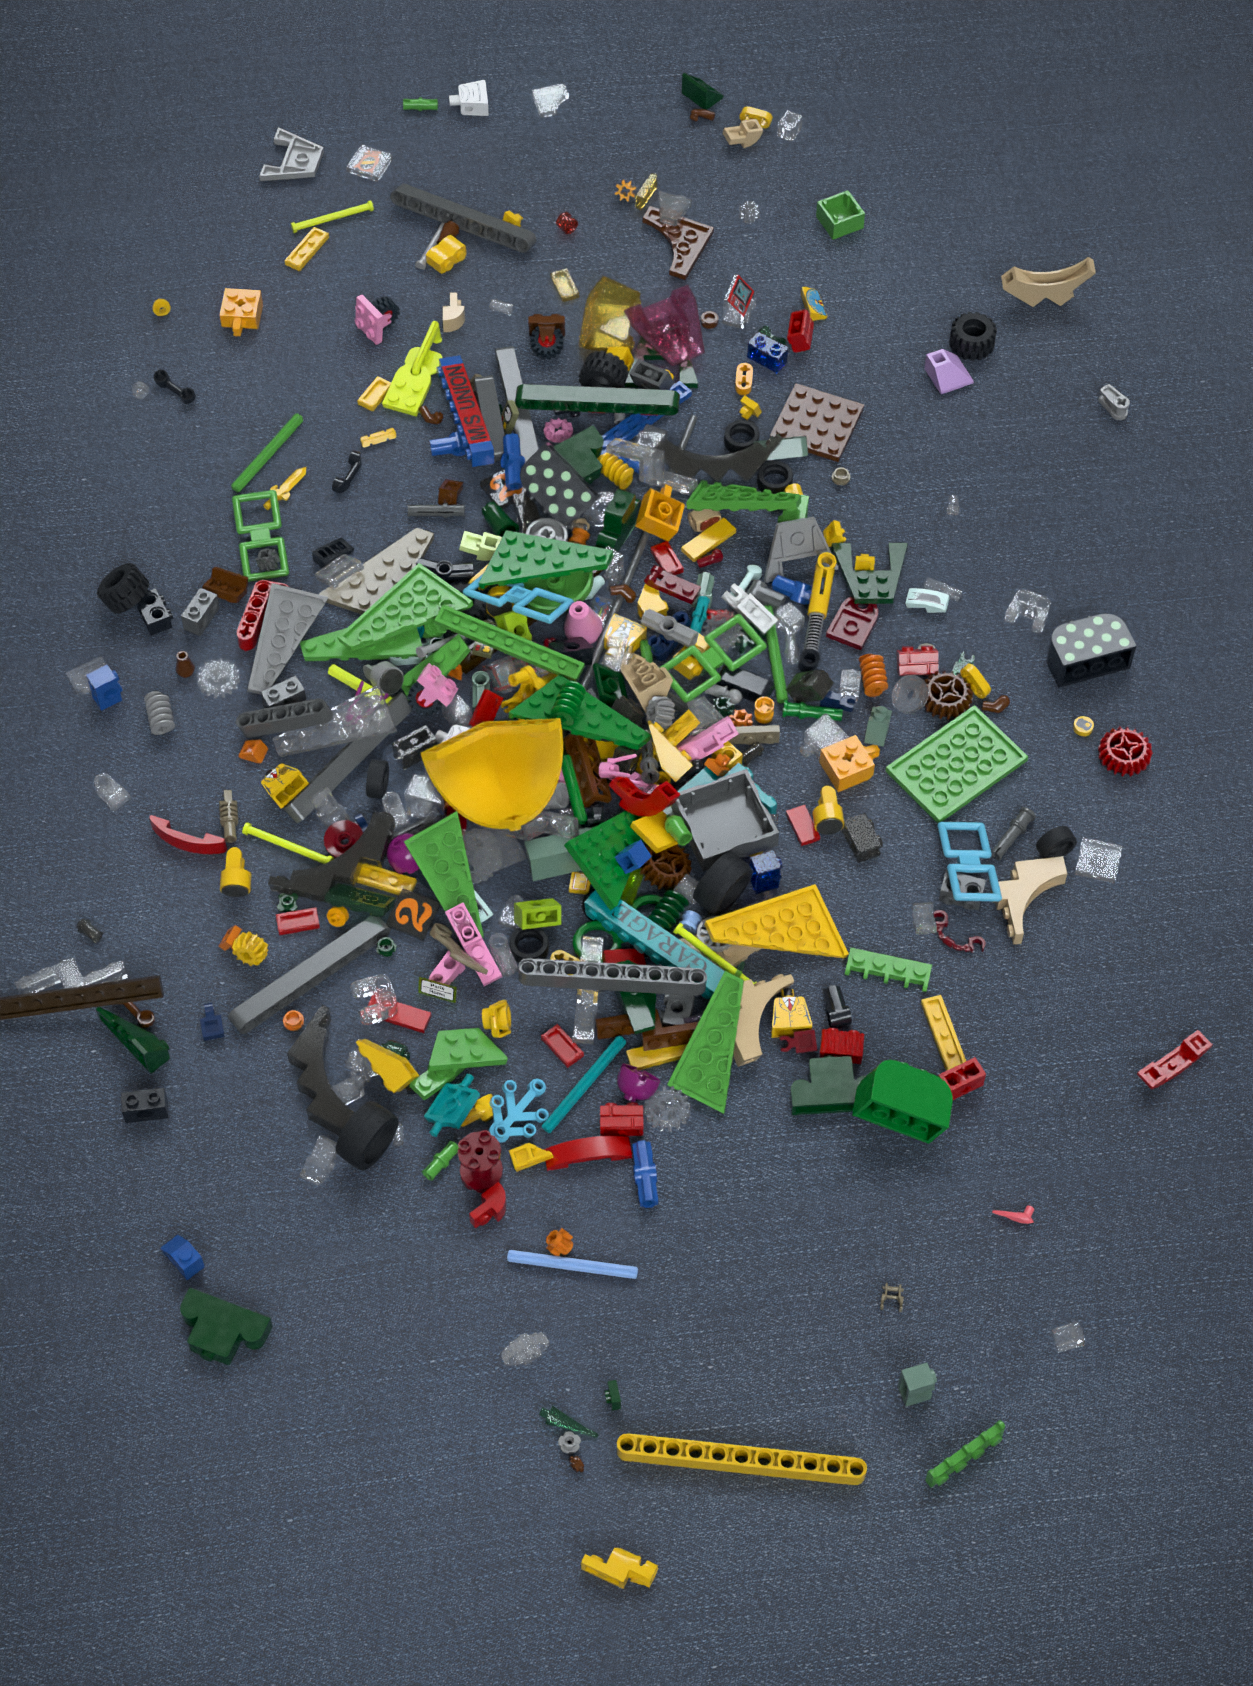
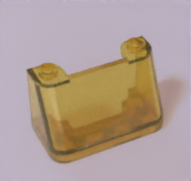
M602 275L586 300L579 347L597 351H607L609 347H628L631 351L635 344L633 336L629 335L632 313L638 310L641 305V292Z

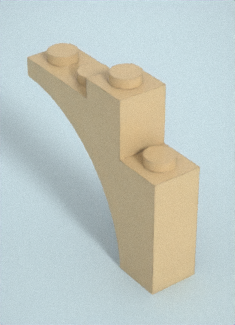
M1087 257L1071 267L1051 272H1032L1014 266L1003 274L1001 278L1003 290L1032 307L1044 298H1048L1061 306L1074 297L1073 290L1096 274L1093 259Z
M1063 856L1015 862L1013 870L1010 871L1011 880L999 882L1002 900L995 902L996 909H1003V917L1008 920L1007 934L1008 937H1012L1013 944L1022 943L1024 935L1023 915L1029 904L1045 890L1065 884L1067 870Z
M783 974L777 975L769 982L762 980L753 984L751 979L744 981L733 1055L738 1067L757 1061L762 1055L759 1043V1023L762 1012L773 996L781 992V990L789 988L794 983L791 974L787 976Z

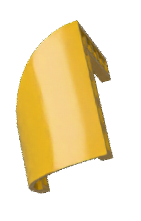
M560 718L482 722L421 752L422 760L438 792L463 817L484 827L517 831L521 829L522 825L531 821L542 812L556 789L563 761Z

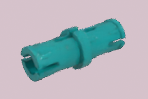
M705 596L698 597L696 609L692 612L693 619L690 628L701 634L703 623L707 619L706 612L710 603V599Z

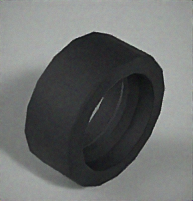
M737 420L730 423L725 428L724 433L726 449L739 456L749 455L754 452V442L759 441V430L756 425L746 420ZM736 433H746L753 439L746 443H738L733 441L731 436Z
M767 462L758 471L757 484L761 492L765 489L771 490L772 494L784 492V489L793 483L792 469L783 462ZM775 473L784 476L786 481L775 485L766 482L764 477Z
M371 760L366 781L367 797L378 799L385 797L389 778V763L387 761Z
M1059 826L1042 835L1036 843V849L1043 859L1064 857L1074 849L1077 840L1069 827Z
M519 927L511 935L509 942L510 952L517 963L527 958L545 959L548 956L549 940L543 929L531 928L522 930ZM533 937L540 940L542 946L536 953L524 954L518 950L517 944L523 938Z

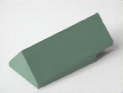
M596 826L524 841L532 880L537 881L582 871L564 844Z

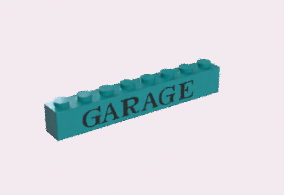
M596 890L584 902L585 913L589 918L599 921L606 930L615 932L622 941H628L639 953L648 955L655 964L667 967L699 968L704 970L707 974L706 990L701 995L706 999H711L724 973L723 969L621 899L618 905L611 911Z

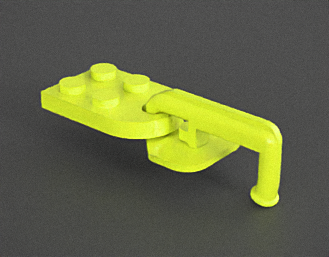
M437 321L431 323L421 347L412 348L406 356L405 365L397 370L382 402L384 408L418 416L419 408L422 406L431 386V375L437 373L436 367L439 366V359L442 358L440 353L430 350L432 343L438 344L442 342Z

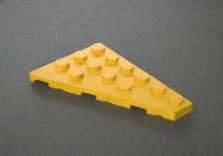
M816 884L706 920L704 923L712 942L836 958H846L849 955Z

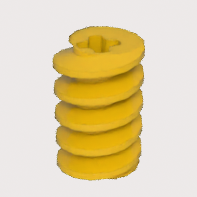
M608 451L597 458L602 464L601 473L614 482L616 486H619L621 490L630 486L633 481V468H629L627 463L624 464V461L619 459L617 455H613L612 451Z

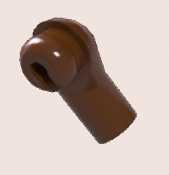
M693 109L689 116L690 120L698 121L699 117L713 121L715 113L706 109Z
M1001 695L994 702L983 701L982 711L1000 713L1009 706L1010 699L1007 695Z

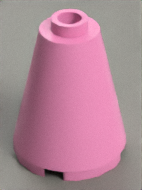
M577 601L569 608L564 623V632L568 639L583 637L592 644L596 642L602 633V621L598 614L586 603Z

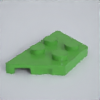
M479 1028L438 1031L428 1071L505 1065L508 1058Z

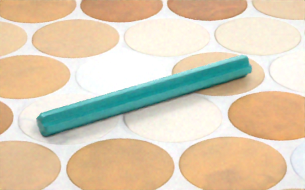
M617 1036L543 1123V1130L551 1133L619 1053L626 1044V1040L622 1036Z

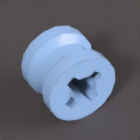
M684 911L682 914L683 920L679 923H682L683 927L691 934H697V926L701 923L702 917L694 911Z

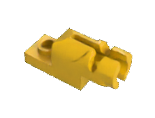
M621 1548L613 1549L607 1563H603L604 1560L599 1556H588L586 1554L581 1561L582 1570L624 1589L629 1578L631 1579L630 1582L649 1588L658 1571V1565L648 1560L640 1566L641 1556Z

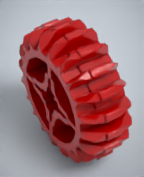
M1120 726L1117 730L1112 728L1110 733L1106 732L1098 747L1099 760H1102V766H1107V771L1114 770V775L1118 772L1121 773L1122 777L1126 773L1130 777L1133 773L1138 775L1141 770L1144 771L1148 764H1150L1153 754L1151 743H1148V737H1143V732L1136 733V728L1133 731L1129 730L1128 726L1125 730Z

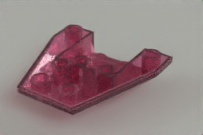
M688 285L673 290L669 298L642 308L641 304L624 310L631 326L672 367L705 353L697 303Z

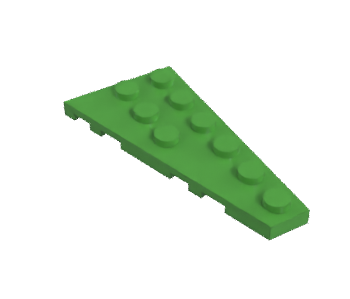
M701 480L686 504L687 509H694V511H702L704 509H712V511H720L722 509H730V511H738L740 509H748L749 511H757L759 509H766L767 511H775L777 509L794 511L798 509L802 501L800 494L786 492L772 494L771 490L766 489L763 492H757V489L753 487L733 484L724 487L720 482H715L711 485L707 483V480Z
M456 811L407 839L404 843L444 911L464 903L482 938H484L458 812Z

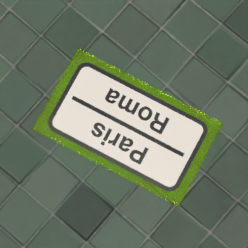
M419 977L418 993L456 1003L457 987Z

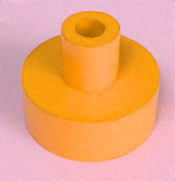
M334 905L327 912V919L331 925L341 927L348 921L349 913L345 907Z

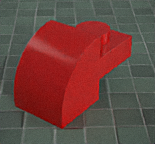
M499 1182L481 1194L482 1204L469 1213L470 1223L474 1228L487 1224L492 1216L497 1222L503 1218L506 1212V1194Z

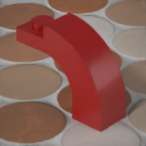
M618 776L609 783L614 792L622 798L619 805L626 811L642 817L654 816L673 805L681 795L668 781L657 786L652 793L641 791L628 777Z

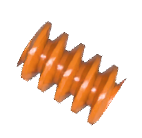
M864 654L859 658L864 692L868 697H877L888 689L887 677L885 676L886 670L884 669L885 664L883 663L884 658L881 655Z

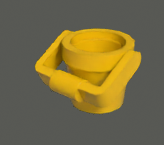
M507 1000L498 1001L488 1008L482 1009L484 1029H491L494 1038H502L511 1033V1011Z

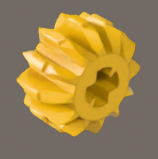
M250 931L248 933L242 932L233 942L232 953L237 956V960L243 961V964L248 963L249 966L253 964L258 966L267 956L268 944L264 942V938L258 937L257 934L253 935Z

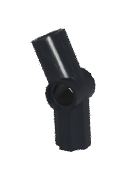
M418 558L416 565L418 563L422 564L448 584H451L453 581L471 580L474 577L473 563L451 564V562L446 560L435 562L425 558Z

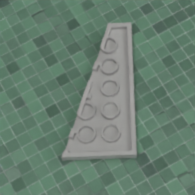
M272 583L247 689L248 692L261 695V691L274 685L329 597Z

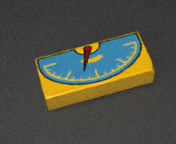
M801 287V297L805 309L810 314V318L813 321L826 319L827 314L819 291L808 287Z

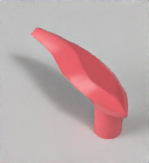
M1026 1206L1023 1213L1001 1210L992 1211L994 1214L1004 1216L1018 1223H1034L1031 1218L1034 1212L1032 1206Z

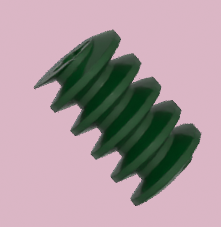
M667 891L647 918L666 931H670L672 929L671 925L676 923L675 919L680 918V913L685 911L684 907L689 905V901L676 891Z

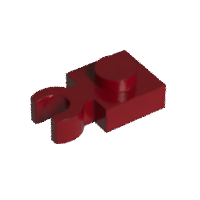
M815 1029L794 1032V1038L788 1036H781L779 1038L780 1040H787L789 1043L787 1048H781L782 1052H788L796 1047V1053L818 1051Z

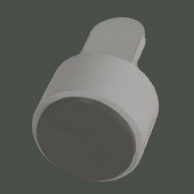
M384 661L374 666L369 664L363 666L365 677L383 694L388 693L391 695L401 688L404 681L403 673L392 663Z

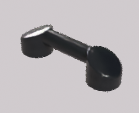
M158 370L154 373L153 378L156 384L161 388H168L179 395L184 404H189L195 400L196 394L192 388L181 389L172 383L165 370Z
M355 450L351 452L348 463L352 467L344 479L335 478L332 491L343 493L349 488L351 481L359 468H361L360 452Z

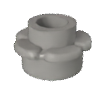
M571 1431L565 1432L558 1440V1444L561 1446L560 1449L564 1453L573 1454L580 1448V1437Z

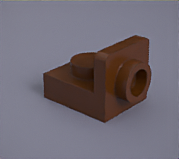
M445 479L439 487L438 504L448 503V505H457V499L463 490L464 482Z

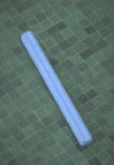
M509 1250L507 1255V1261L632 1279H636L638 1275V1268L633 1266Z

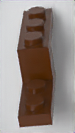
M655 1009V1029L639 1033L644 1051L688 1044L699 1022L662 1027L658 1009ZM625 1014L595 1019L598 1039L634 1034Z

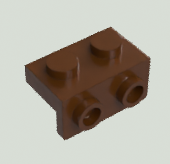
M215 566L212 568L211 578L203 585L202 589L217 594L218 598L237 604L247 594L248 577Z

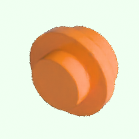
M296 1010L287 1012L283 1018L284 1027L290 1031L299 1030L304 1025L303 1015Z

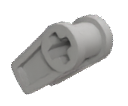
M1110 384L1100 389L1101 396L1098 399L1099 403L1115 420L1127 418V408H1129L1130 400Z

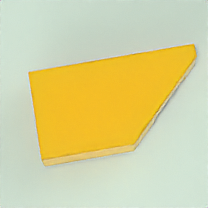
M531 1143L509 1150L516 1172L554 1158L550 1151L538 1148Z

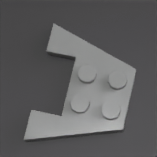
M278 127L274 137V144L288 146L281 167L263 165L259 176L260 181L315 177L324 154V148Z
M814 517L776 523L764 576L765 583L773 582L777 575L783 576V561L815 555L819 557L824 552L831 553ZM822 563L824 567H830L829 564Z

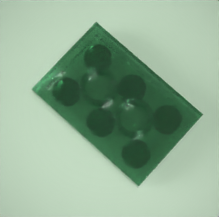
M338 883L325 894L324 901L329 902L334 907L345 906L354 912L365 911L371 916L381 917L395 906L396 898Z

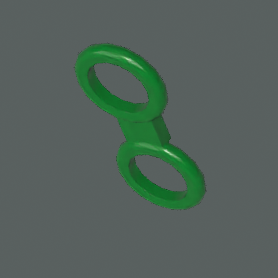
M647 894L638 897L630 906L638 910L646 904H658L662 897ZM599 921L587 922L579 927L573 936L572 945L574 951L585 962L603 963L602 954L592 955L582 948L581 940L583 936L592 930L607 932L613 939V946L610 950L621 949V944L624 941L612 930H606Z

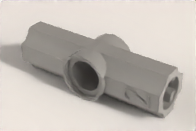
M651 609L646 610L642 615L641 624L662 634L665 639L674 640L687 647L696 644L699 633L676 622L675 618L664 616Z

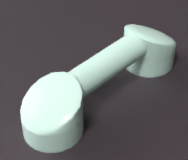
M748 565L747 574L739 587L745 591L751 580L754 581L761 578L762 569L757 565Z

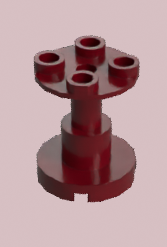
M487 1130L470 1133L461 1139L458 1143L457 1153L461 1162V1180L466 1188L476 1190L478 1193H484L497 1182L500 1183L503 1176V1167L500 1160L501 1147L495 1136L491 1135Z

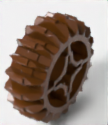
M944 670L940 674L936 671L934 676L930 674L928 679H925L920 688L922 707H926V712H932L933 717L939 715L940 720L943 717L949 720L951 716L957 718L958 714L961 715L967 711L972 704L973 690L971 689V684L967 683L966 678L961 679L960 673L954 675L953 671L948 674Z
M646 844L645 847L655 859L653 862L651 857L639 868L641 869L640 875H645L644 881L649 880L651 886L657 885L658 890L662 887L665 891L670 888L672 890H675L677 887L680 888L688 880L692 870L690 867L692 861L688 860L689 854L684 853L685 848H679V844L659 853H655Z

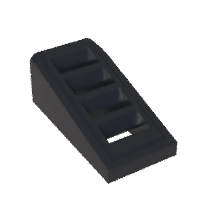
M341 537L312 552L313 561L326 571L353 552L354 548Z

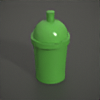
M667 814V819L665 820V830L667 833H670L679 845L684 846L692 840V834L684 824L682 817Z

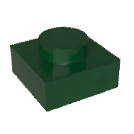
M617 1380L608 1381V1390H604L606 1404L611 1403L612 1411L621 1409Z

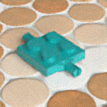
M466 1074L463 1081L459 1084L446 1083L424 1115L428 1122L435 1123L429 1131L432 1136L437 1137L442 1127L448 1126L459 1129L480 1097V1093L477 1090L468 1088L474 1080L472 1075Z

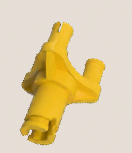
M528 665L521 668L520 671L508 676L511 686L521 685L518 692L512 698L501 703V708L508 706L503 711L509 713L558 675L549 673L543 677H538L531 666Z

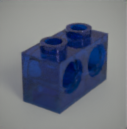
M757 332L748 342L747 358L778 373L787 363L788 347Z
M774 850L750 857V867L753 869V876L750 882L756 895L779 888L783 865L780 857H776Z

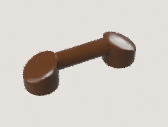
M133 1002L121 1003L137 1019L140 1028H148L154 1024V1014L150 1010L140 1011Z

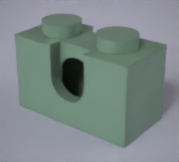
M883 706L872 708L864 743L884 747L892 710H888V708Z
M928 1363L901 1370L898 1389L905 1407L931 1399L937 1378L934 1370L929 1368Z

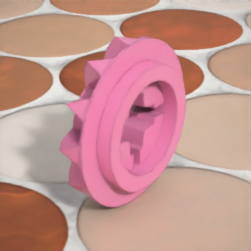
M559 417L557 420L551 418L550 422H546L544 427L545 437L556 443L567 440L573 434L572 424L568 423L567 419L561 420ZM559 427L562 428V430H558V431L555 432V428H556V429H558Z

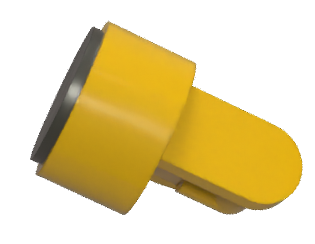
M507 585L495 586L488 591L487 595L499 599L512 587ZM506 602L503 606L498 607L487 603V613L494 617L511 611L515 604Z
M824 786L820 792L819 806L814 808L812 814L815 830L824 835H831L842 830L845 823L842 807L837 803L836 791L831 786Z
M232 847L227 851L226 867L221 871L220 891L230 897H243L251 891L252 874L244 869L245 860L242 857L241 850L237 847Z

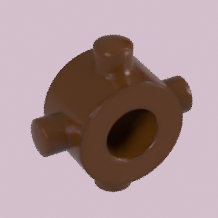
M571 1456L569 1463L576 1473L578 1471L583 1472L584 1464L578 1456Z

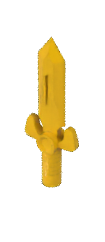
M306 467L296 469L281 484L280 489H278L277 485L270 488V490L277 492L278 501L282 499L287 501L291 495L289 491L306 475ZM270 498L263 505L266 510L271 508Z

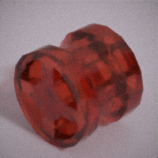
M563 212L557 218L556 225L559 228H563L565 234H571L578 227V221L572 218L569 212Z

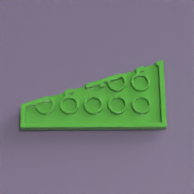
M347 628L300 642L305 661H328L331 658H340L341 660H348L349 658L378 660L401 657V659H409V656H417L416 648L422 646L417 628L355 651H351L338 640V636Z
M724 971L667 1084L725 1114L744 988V980Z

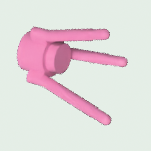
M631 754L618 758H608L607 762H601L599 776L601 778H609V780L618 776L630 777L629 773L619 772V766L615 763L636 758L637 755ZM630 779L634 785L648 787V783Z

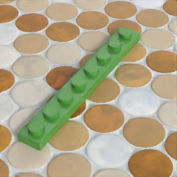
M442 605L434 620L436 625L556 675H562L571 681L577 682L585 667L583 662L446 605Z

